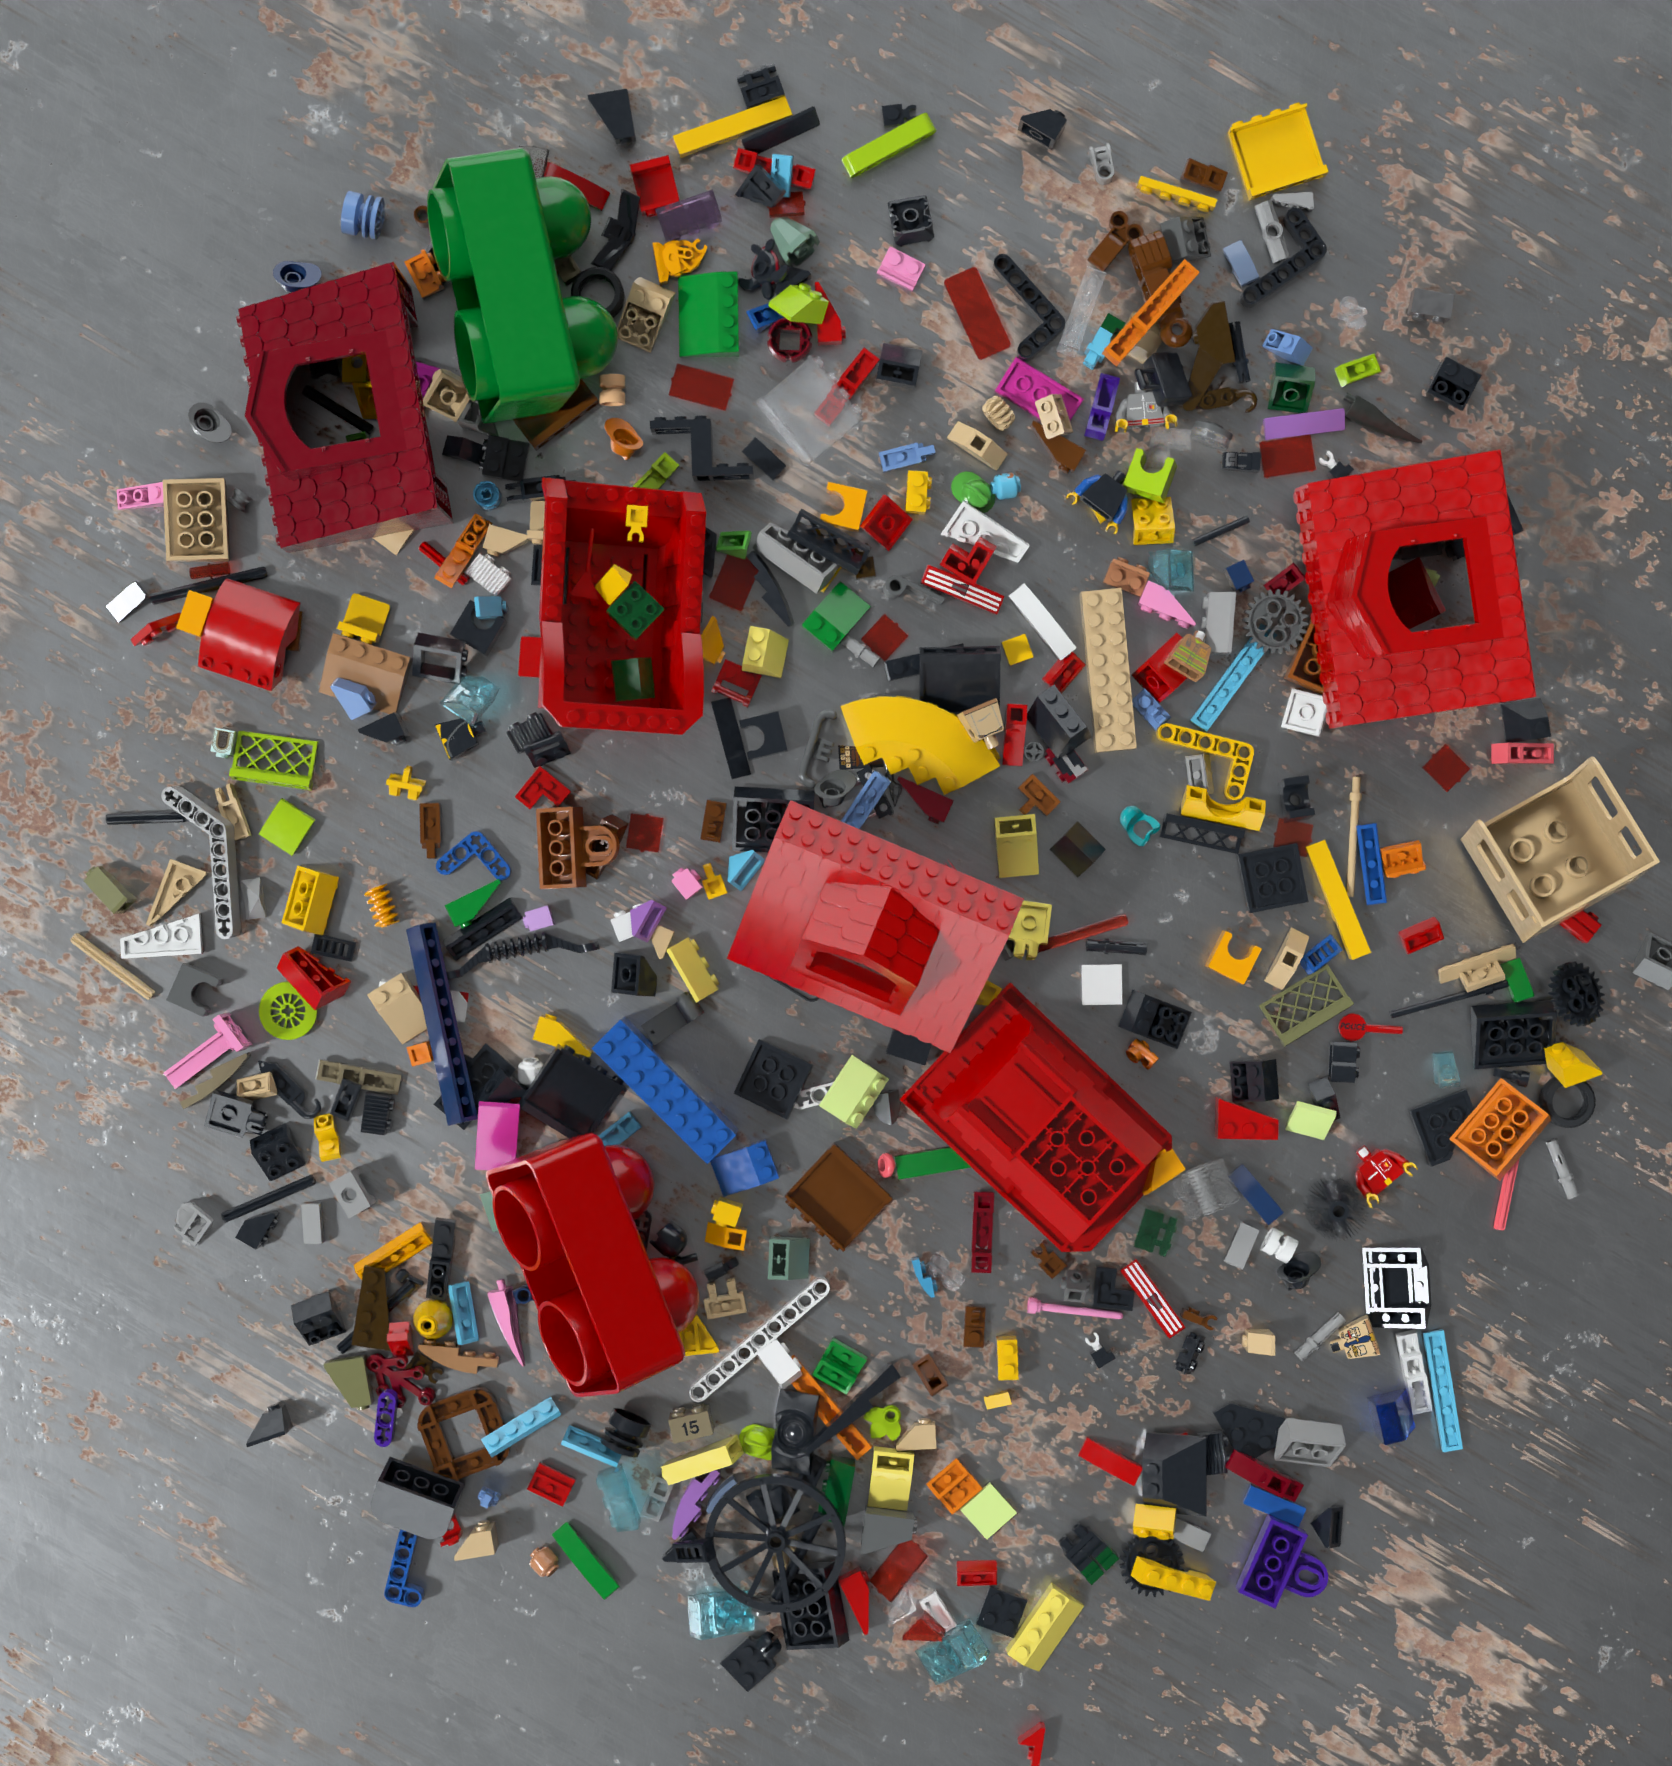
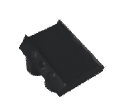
M926 195L889 201L887 203L896 245L902 247L912 243L929 242L934 238L933 222Z
M767 1484L776 1523L779 1524L783 1521L794 1496L786 1485ZM761 1488L756 1489L746 1496V1499L760 1521L771 1528ZM798 1504L793 1515L801 1511Z

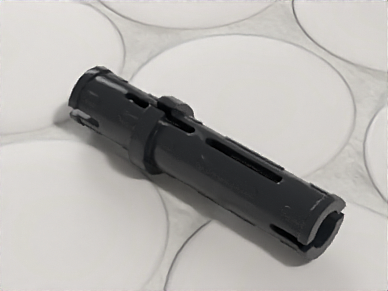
M1236 321V330H1234L1233 322L1229 323L1235 357L1233 365L1236 366L1238 383L1241 384L1244 383L1243 375L1246 383L1250 382L1251 378L1247 365L1249 359L1246 358L1241 323Z
M1108 938L1104 940L1087 939L1086 951L1103 952L1104 954L1146 955L1147 943L1111 941Z

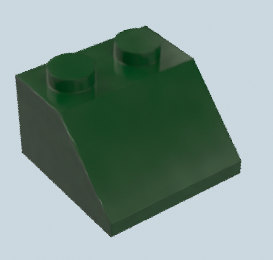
M1275 362L1267 409L1300 414L1307 413L1316 382L1315 368Z

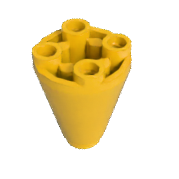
M429 1299L422 1302L416 1308L413 1315V1323L416 1331L421 1336L427 1339H438L450 1331L453 1325V1314L445 1301Z

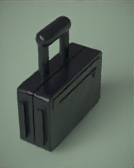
M1176 352L1153 353L1143 363L1144 369L1138 368L1134 372L1140 390H1152L1156 404L1159 407L1183 405L1192 396L1183 365ZM1143 374H1146V375H1147V378H1148V381H1149V384H1150V385H1147V384H1146V381H1145V378H1144V375H1143Z

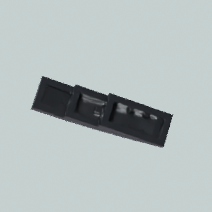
M751 551L746 557L759 570L754 578L767 591L762 596L763 600L788 627L792 626L794 620L779 583L758 553Z

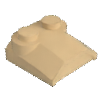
M1135 311L1132 312V314H1131V316L1129 317L1127 323L1131 320V318H1132L1137 312H1135ZM1154 324L1129 352L1128 356L1143 364L1153 353H1156L1162 342L1159 325Z
M439 369L433 374V382L423 398V404L457 422L470 398L465 390L462 377L446 369Z

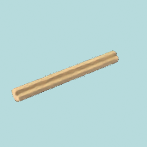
M79 933L73 935L70 940L71 943L147 1000L154 996L155 991L123 966Z

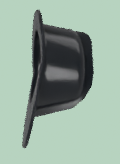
M1312 1252L1298 1253L1288 1263H1284L1278 1268V1277L1283 1280L1288 1291L1302 1289L1308 1285L1310 1277L1320 1269L1321 1259Z

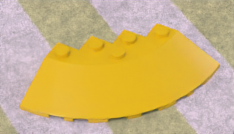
M877 696L855 700L840 706L863 764L865 765L883 758L890 775L909 767L917 785L936 777L945 795L1000 767L991 749L988 750L983 739L974 743L958 716L939 708L935 704L904 696Z

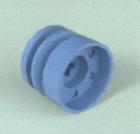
M348 191L342 208L341 232L356 236L361 228L364 238H367L370 234L371 239L377 240L385 220L384 198L378 196L375 199L373 195H369L364 203V195L362 193Z

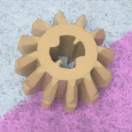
M993 396L989 398L982 407L984 415L996 429L1003 431L1015 421L1013 411L1001 397Z

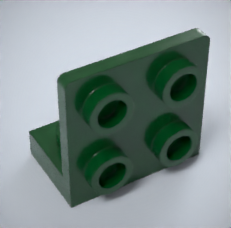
M634 581L606 610V613L636 641L664 611V608Z

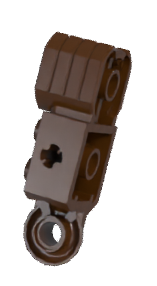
M1160 230L1138 237V239L1130 240L1128 245L1129 256L1139 279L1145 301L1172 274L1170 272L1173 267L1171 255ZM1181 296L1173 302L1155 323L1159 324L1162 341L1173 348L1186 345L1190 341L1193 332L1192 325L1186 319L1180 303H1182ZM1172 327H1180L1182 333L1180 335L1174 334Z

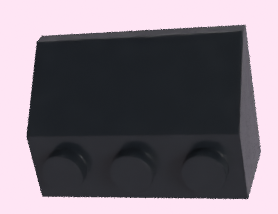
M1055 685L1038 695L1027 712V720L1058 760L1091 738L1085 723Z

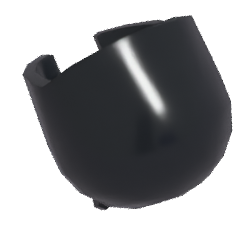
M670 1221L656 1233L658 1235L657 1240H650L649 1242L659 1253L674 1260V1257L678 1256L686 1247L687 1235L682 1228Z

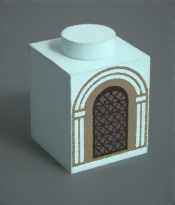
M215 728L210 751L216 752V757L228 759V755L234 756L238 732Z

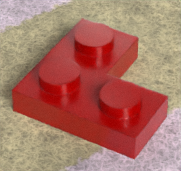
M179 612L148 623L130 639L134 646L140 644L146 646L154 641L153 638L161 635L163 631H174L181 613Z
M539 766L515 795V798L530 810L542 795L559 807L572 791Z

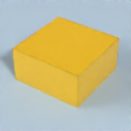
M1026 634L1001 642L1009 666L1033 658Z

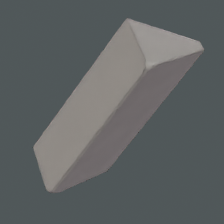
M1210 755L1186 756L1189 785L1205 788L1208 794L1214 793Z
M322 1202L301 1204L304 1244L324 1243Z

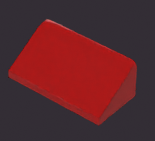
M1071 652L1062 660L1058 659L1042 680L1050 687L1055 685L1062 694L1086 664L1075 653Z
M1431 917L1398 932L1407 954H1411L1444 939L1441 925L1435 917Z
M996 1560L957 1561V1586L997 1585Z

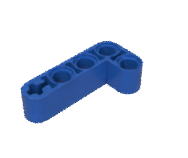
M400 1530L384 1596L389 1602L416 1607L424 1597V1589L420 1585L407 1581L418 1536L412 1534L409 1540L405 1541L408 1532ZM400 1549H407L409 1551V1555H401ZM395 1568H402L404 1575H397ZM396 1587L399 1590V1594H392L390 1588ZM416 1592L419 1599L413 1600L409 1593Z

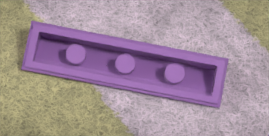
M1341 408L1265 418L1263 420L1265 440L1345 430V410Z

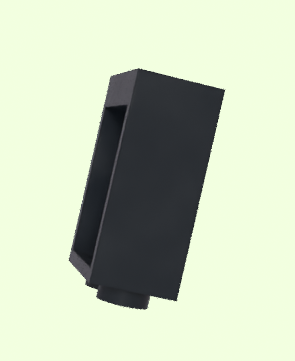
M418 632L413 647L412 676L460 685L462 677H466L467 665H464L468 658V650L465 649L466 641ZM425 651L456 656V668L425 663Z

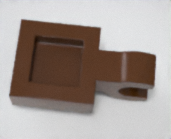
M1182 1308L1180 1313L1182 1318L1202 1325L1208 1330H1213V1327L1209 1326L1207 1322L1209 1319L1217 1321L1218 1318L1215 1315L1207 1314L1206 1316H1201L1199 1314L1200 1311L1195 1308Z

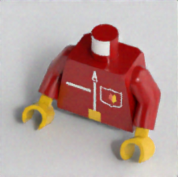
M1363 1145L1356 1151V1154L1362 1160L1356 1165V1185L1358 1190H1361L1360 1192L1363 1197L1367 1199V1204L1370 1208H1373L1370 1201L1376 1200L1379 1204L1377 1194L1400 1175L1406 1172L1409 1176H1413L1409 1172L1411 1167H1415L1418 1170L1414 1163H1409L1402 1155L1388 1149H1375L1371 1153Z

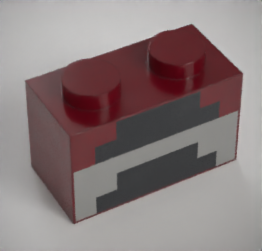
M1050 748L1044 751L1046 753V756H1044L1045 760L1050 766H1055L1058 771L1055 774L1062 783L1065 781L1066 784H1069L1088 770L1075 750H1072L1060 760L1056 758Z

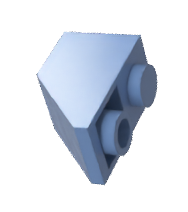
M1275 329L1270 330L1262 345L1263 348L1279 357L1303 366L1313 349L1302 337Z

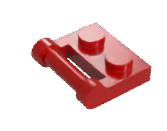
M725 659L711 692L714 694L720 693L743 703L742 706L748 708L762 675L742 671L741 665ZM723 680L747 690V695L744 696L721 686Z

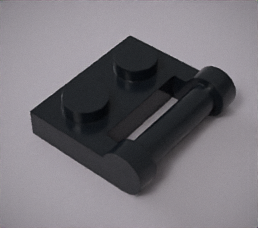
M561 730L534 743L529 744L528 742L523 744L525 753L534 768L571 754Z

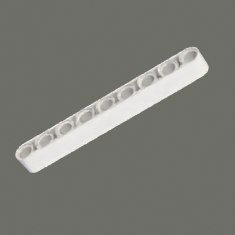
M825 1277L815 1278L691 1385L689 1392L691 1399L696 1402H702L752 1360L757 1353L767 1347L829 1293V1281ZM823 1282L826 1285V1289L823 1292H819L816 1290L815 1285ZM803 1295L811 1298V1302L808 1305L800 1302V1298ZM788 1308H792L795 1310L796 1315L789 1318L785 1315V1311ZM776 1321L780 1323L781 1328L773 1331L769 1327L771 1322ZM756 1335H763L765 1342L762 1344L756 1343L754 1340ZM741 1348H748L750 1354L747 1357H743L740 1355L739 1350ZM732 1361L735 1367L732 1370H728L724 1367V1363ZM717 1374L720 1380L713 1383L709 1380V1376ZM701 1387L704 1390V1394L697 1396L693 1389Z

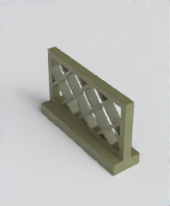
M1326 964L1316 972L1262 1003L1259 1007L1279 1037L1283 1047H1286L1347 1010L1354 1003L1348 997L1328 964ZM1325 970L1330 976L1329 985L1317 982L1318 975ZM1305 982L1314 984L1312 995L1300 993L1301 985ZM1316 985L1328 987L1326 998L1314 996ZM1299 987L1298 992L1292 991L1295 988ZM1330 988L1339 990L1343 997L1337 1001L1328 999ZM1287 993L1296 994L1295 1005L1283 1003L1284 995ZM1299 995L1311 998L1308 1009L1297 1006ZM1313 999L1325 1001L1322 1010H1311ZM1271 1003L1280 1005L1278 1015L1269 1014L1265 1007ZM1282 1006L1294 1008L1291 1019L1280 1017ZM1296 1009L1307 1011L1306 1020L1302 1022L1294 1020ZM1310 1012L1316 1013V1014L1312 1015L1311 1017H1309ZM1279 1019L1290 1022L1289 1030L1281 1034L1277 1027Z

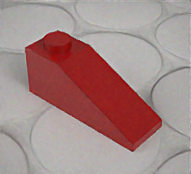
M815 282V291L821 293L822 297L829 301L822 324H817L818 346L841 345L842 339L846 338L845 326H841V320L820 283Z
M859 1566L839 1576L838 1581L864 1635H867L869 1629L868 1582L871 1580L867 1571H862Z

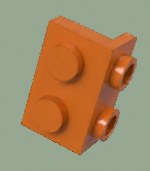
M422 249L420 254L404 261L421 297L424 299L445 289L442 284L445 280L442 278L440 271L436 272L433 266L436 262L431 252L427 254L425 249Z
M1419 840L1380 848L1382 868L1387 878H1397L1404 874H1416L1426 870Z

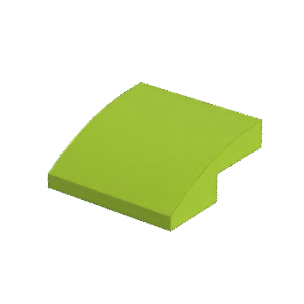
M281 798L263 825L259 835L293 856L304 837L309 833L315 819Z

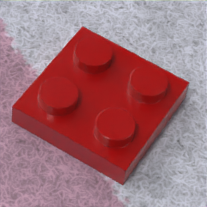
M883 495L860 527L884 549L889 551L913 519L893 500Z

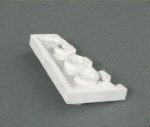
M964 500L941 533V535L949 536L971 545H975L978 538L982 537L997 546L994 554L1017 563L1030 546L1027 542Z
M201 914L121 938V959L203 954Z

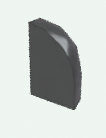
M899 1089L880 1093L873 1104L876 1116L885 1124H894L899 1116Z

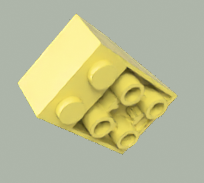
M1035 814L993 818L999 878L1039 874Z
M874 1446L868 1507L907 1511L914 1463L913 1450L896 1451L895 1448Z

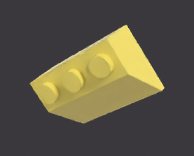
M688 937L666 951L695 1002H698L717 991V985L720 983L715 974L710 975L707 969L710 965L704 956L701 958L697 951L700 948L695 939L690 940Z

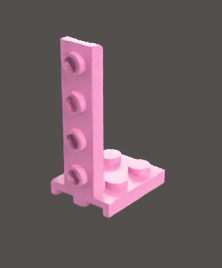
M229 1012L219 1014L212 1019L215 1022L214 1028L218 1033L163 1073L175 1089L229 1049L239 1052L253 1045L244 1036L240 1026H237L232 1020Z

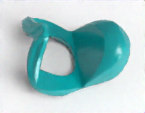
M1128 806L1121 812L1120 823L1132 842L1138 846H1144L1149 841L1150 836L1156 834L1161 828L1155 818L1144 814L1136 806ZM1141 820L1147 821L1153 827L1144 839L1137 836L1133 831L1134 825Z

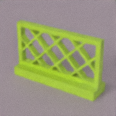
M238 730L232 768H230L229 776L232 780L312 791V779L319 743L317 741ZM243 736L251 737L255 742L246 750L241 745ZM265 740H271L275 746L264 752L259 744ZM286 742L291 743L294 749L284 755L279 747ZM305 745L313 746L312 753L304 758L299 749ZM258 746L263 754L253 761L248 752ZM278 749L283 757L273 763L267 755ZM298 752L303 760L293 766L287 758ZM246 754L251 763L246 767L238 766L239 758ZM266 757L271 766L265 770L259 769L256 763ZM284 760L291 766L285 773L279 772L276 768ZM306 763L309 767L308 776L299 775L295 769Z

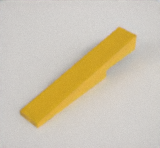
M784 96L673 135V140L680 157L683 158L718 144L719 146L789 118L793 114Z
M1322 840L1306 846L1349 959L1354 960L1371 953L1326 841Z

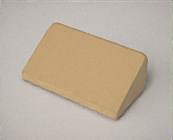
M271 1072L237 1079V1096L253 1101L277 1095V1088Z

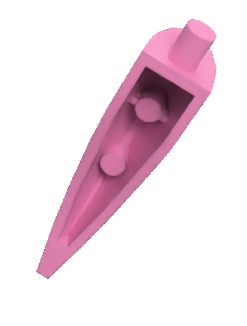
M504 1278L496 1281L498 1289L487 1292L488 1298L504 1338L521 1366H525L519 1332L518 1305L513 1295L514 1289L513 1286L506 1287Z

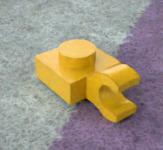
M711 862L703 865L707 879L702 880L708 900L726 894L727 890L721 874L715 876Z

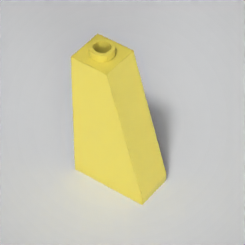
M736 1434L668 1460L661 1466L662 1476L668 1485L733 1465L744 1454V1451Z

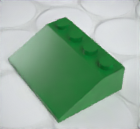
M712 272L679 277V357H738V272Z

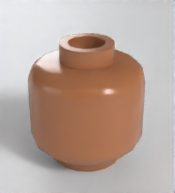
M537 1547L530 1554L532 1558L529 1565L540 1577H550L559 1568V1558L548 1547H543L542 1549Z

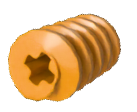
M388 883L371 888L364 894L365 897H371L367 904H374L369 910L370 912H376L372 919L379 920L375 927L383 928L400 922V920H394L398 913H391L395 905L388 904L393 898H386L390 890L383 889Z

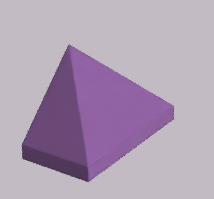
M650 900L630 910L632 935L648 943L667 907Z

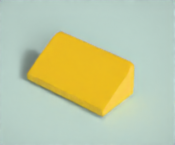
M614 564L595 585V588L603 599L611 605L629 585L632 574Z

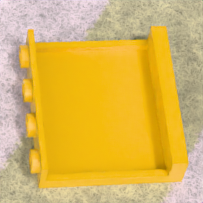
M1300 102L1294 103L1289 106V109L1283 111L1281 108L1275 109L1270 112V115L1264 117L1256 115L1251 118V121L1245 123L1238 121L1229 128L1227 133L1249 201L1323 178L1328 174L1327 165H1323L1306 112L1307 103L1302 105Z

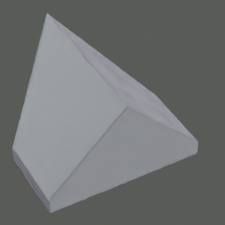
M470 399L459 418L458 424L462 428L488 436H499L495 423H483L478 401Z

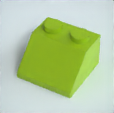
M800 283L799 285L787 287L772 299L768 306L789 321L822 324L829 301L823 298L821 293L811 290V286Z

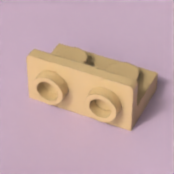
M1051 394L1035 401L1047 439L1073 433L1061 394Z

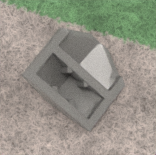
M182 1203L177 1211L174 1230L195 1247L211 1229L214 1219L195 1203Z

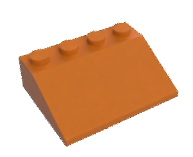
M1500 1078L1450 1137V1140L1500 1181L1549 1124L1551 1118L1548 1113Z

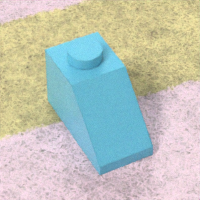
M501 596L474 597L476 617L481 621L493 620L498 616L505 618V613H508L507 602L503 601Z

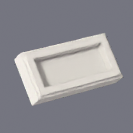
M936 1590L919 1600L920 1605L940 1636L957 1626V1623Z

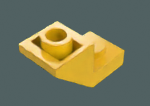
M329 1113L315 1117L314 1133L319 1141V1157L321 1162L341 1158V1142L335 1116Z

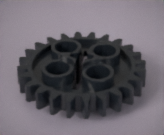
M1577 961L1567 962L1558 966L1557 970L1553 971L1554 976L1550 977L1553 983L1548 984L1552 988V991L1548 992V994L1553 996L1550 1002L1556 1004L1553 1009H1559L1558 1016L1564 1015V1022L1570 1021V1025L1576 1024L1579 1027L1596 1022V1018L1600 1017L1599 1012L1604 1010L1600 1005L1605 1004L1601 999L1605 994L1600 992L1603 986L1597 984L1600 979L1594 978V971L1589 973V966L1584 967L1583 963L1577 964Z
M1133 1536V1543L1127 1541L1129 1548H1122L1126 1555L1120 1556V1560L1124 1561V1563L1119 1564V1566L1125 1569L1121 1572V1575L1127 1576L1124 1580L1126 1584L1132 1582L1130 1584L1131 1590L1137 1587L1138 1594L1144 1590L1146 1597L1149 1595V1592H1152L1153 1596L1156 1597L1157 1591H1159L1163 1596L1164 1589L1142 1584L1131 1576L1136 1557H1142L1138 1552H1142L1148 1559L1160 1564L1164 1559H1170L1171 1563L1167 1567L1185 1571L1180 1566L1185 1564L1184 1559H1179L1183 1556L1182 1551H1177L1180 1548L1178 1544L1173 1545L1174 1539L1167 1541L1153 1536L1147 1538L1140 1537L1138 1539L1136 1536ZM1155 1546L1156 1550L1154 1553H1146L1147 1547Z

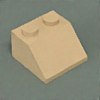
M490 1520L479 1521L478 1525H475L459 1547L454 1560L495 1555L499 1547L496 1522H490Z

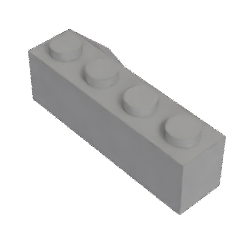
M769 523L759 532L753 549L816 594L829 583L840 566L787 537V530Z

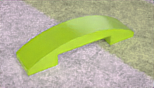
M664 452L633 487L659 490L680 465Z

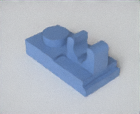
M1145 688L1132 699L1133 707L1155 731L1171 718Z

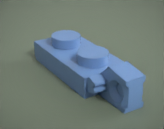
M913 443L879 452L883 473L925 462L927 461V456L934 455L936 452L934 445L923 447V443Z
M483 1486L478 1495V1499L481 1500L480 1506L487 1509L488 1507L496 1506L502 1494Z

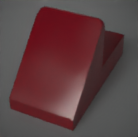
M1293 562L1263 586L1267 591L1271 589L1273 594L1279 589L1280 595H1282L1284 591H1290L1302 582L1305 576Z

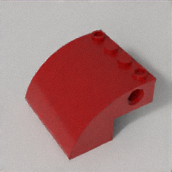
M226 578L212 602L205 621L200 642L198 667L272 691L282 681L286 647L297 636L301 603Z

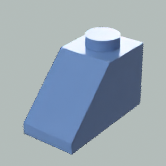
M337 678L330 686L351 720L370 712L376 705L373 693L364 685Z

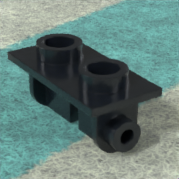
M1193 1332L1186 1336L1182 1348L1188 1350V1353L1180 1351L1175 1362V1369L1181 1372L1185 1369V1375L1195 1371L1198 1365L1196 1359L1199 1353L1203 1352L1206 1344L1204 1342L1206 1337H1198L1197 1339L1198 1335Z

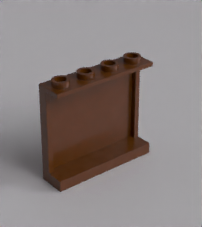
M580 379L577 390L557 412L512 420L537 451L598 405L599 400L585 382Z
M835 1143L824 1152L785 1194L786 1204L793 1210L797 1208L801 1212L800 1216L807 1223L811 1221L816 1226L815 1231L822 1237L826 1235L831 1240L829 1242L830 1245L837 1251L841 1249L843 1252L881 1209L893 1199L883 1187Z

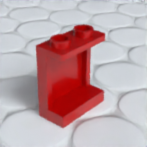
M669 155L630 164L637 196L641 197L639 205L642 216L654 217L658 215V212L665 210L667 213L678 210L677 207H681Z

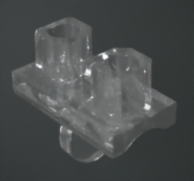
M1344 297L1340 302L1342 312L1337 313L1338 318L1345 321L1348 328H1354V330L1366 326L1367 324L1364 319V315L1368 314L1366 308L1358 306V302L1354 297Z

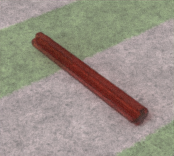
M1122 914L1049 937L1047 945H1039L1038 953L1128 925V918L1126 914Z

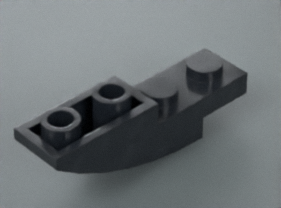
M961 643L948 647H964V644ZM919 654L885 661L884 665L888 681L919 675Z
M439 1217L435 1219L426 1298L446 1301L456 1237V1220Z

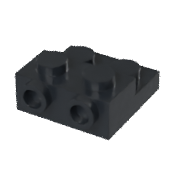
M489 435L488 439H484L482 450L486 451L485 459L480 460L479 471H482L484 477L520 482L525 476L530 443Z

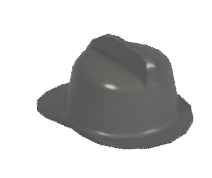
M196 403L189 409L188 419L193 431L197 435L213 443H222L229 439L232 432L231 425L212 405Z
M835 770L825 776L814 787V791L819 796L823 808L842 804L846 794L856 785L857 779L848 770Z

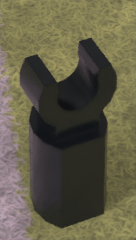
M736 1256L724 1263L721 1261L704 1271L705 1276L710 1283L726 1275L728 1270L738 1266L739 1262Z

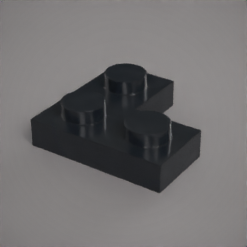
M1096 1266L1092 1307L1133 1311L1135 1291L1115 1288L1117 1268Z

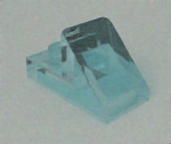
M1453 1052L1432 1053L1434 1083H1439L1440 1088L1460 1087L1461 1081Z

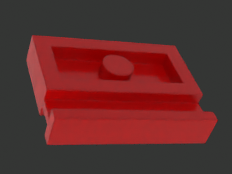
M540 1462L527 1490L563 1507L576 1479Z

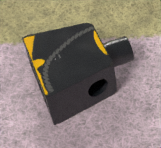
M467 717L435 724L447 756L451 761L479 745L476 736L486 732L482 720L471 725Z

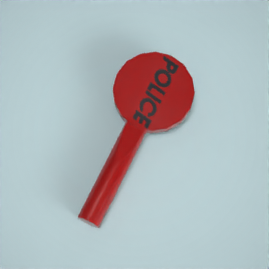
M1354 1013L1343 1016L1338 1025L1340 1035L1349 1041H1358L1366 1032L1403 1033L1402 1026L1366 1024L1363 1017Z

